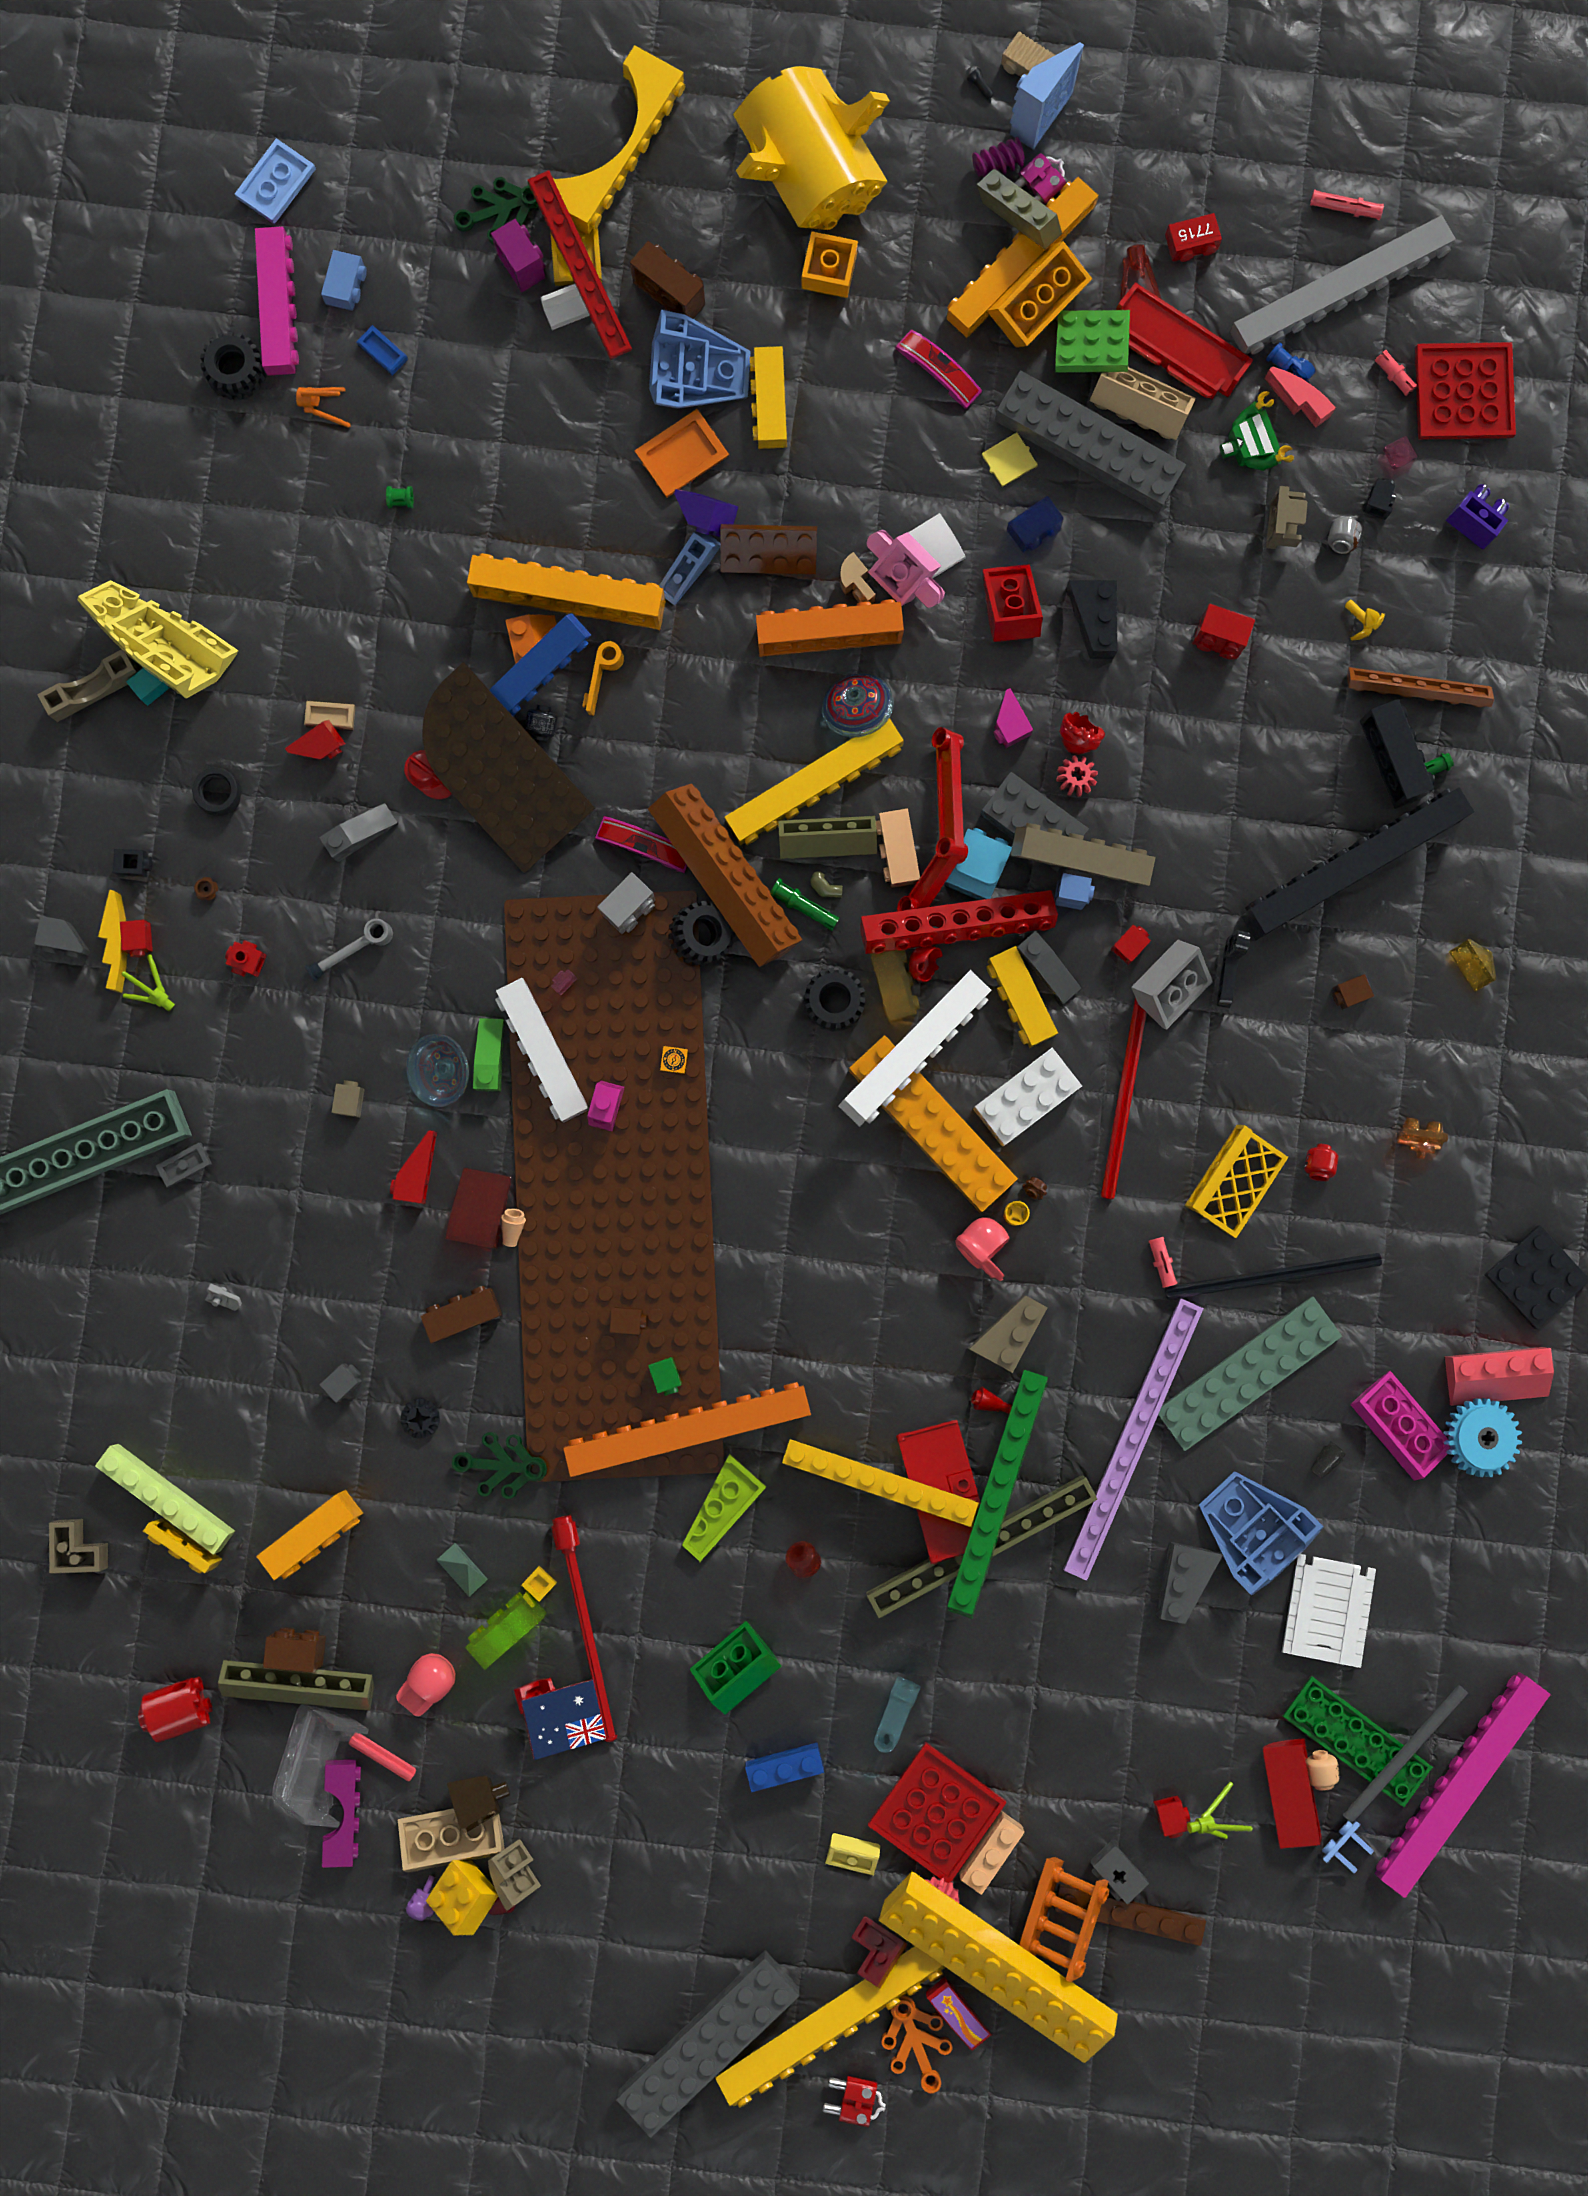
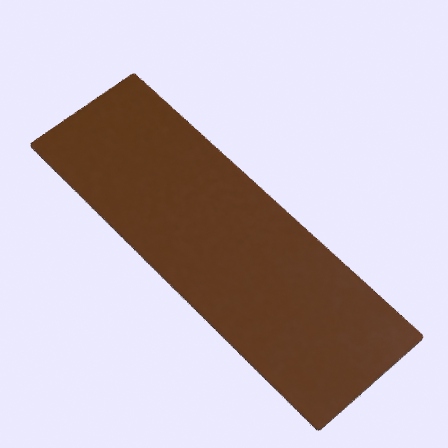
M693 890L653 892L656 899L653 903L655 907L646 916L642 914L636 920L638 924L629 933L625 931L623 934L609 923L598 909V906L609 895L510 899L504 903L507 982L510 984L520 978L525 980L588 1107L590 1108L598 1082L604 1081L625 1087L613 1131L588 1125L587 1116L589 1110L564 1123L560 1118L556 1120L549 1108L553 1105L549 1096L545 1098L539 1088V1085L542 1084L539 1076H533L528 1066V1063L531 1062L528 1054L523 1055L517 1044V1041L520 1040L517 1032L512 1033L509 1028L517 1209L524 1213L526 1219L518 1240L526 1441L528 1453L532 1457L542 1458L547 1464L546 1476L537 1482L720 1473L724 1465L723 1438L570 1477L563 1449L569 1445V1440L583 1437V1442L592 1440V1435L607 1431V1435L617 1433L616 1428L630 1425L631 1429L641 1427L640 1422L654 1419L655 1423L665 1421L664 1416L674 1413H678L679 1417L689 1415L688 1410L701 1406L703 1411L712 1409L713 1403L721 1401L700 965H693L692 962L686 963L683 961V956L679 958L676 955L677 949L672 950L670 946L673 944V940L668 938V934L672 933V930H669V925L674 922L672 920L674 915L678 914V911L695 902L697 903V894ZM695 920L692 932L695 940L699 943L698 921ZM663 1046L688 1049L685 1074L660 1071ZM612 1307L643 1310L642 1315H647L646 1329L641 1330L640 1335L611 1333ZM673 1356L682 1385L678 1386V1392L665 1396L664 1392L657 1393L648 1365ZM534 1464L532 1471L537 1474L539 1467Z

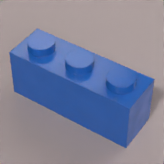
M818 1742L749 1760L745 1764L751 1792L824 1773V1765Z

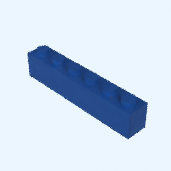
M572 613L566 615L490 691L513 716L521 710L519 705L524 700L529 702L538 693L536 688L541 683L544 686L555 677L553 672L558 667L562 670L571 662L572 659L569 657L575 651L580 653L589 644L586 640L591 634Z

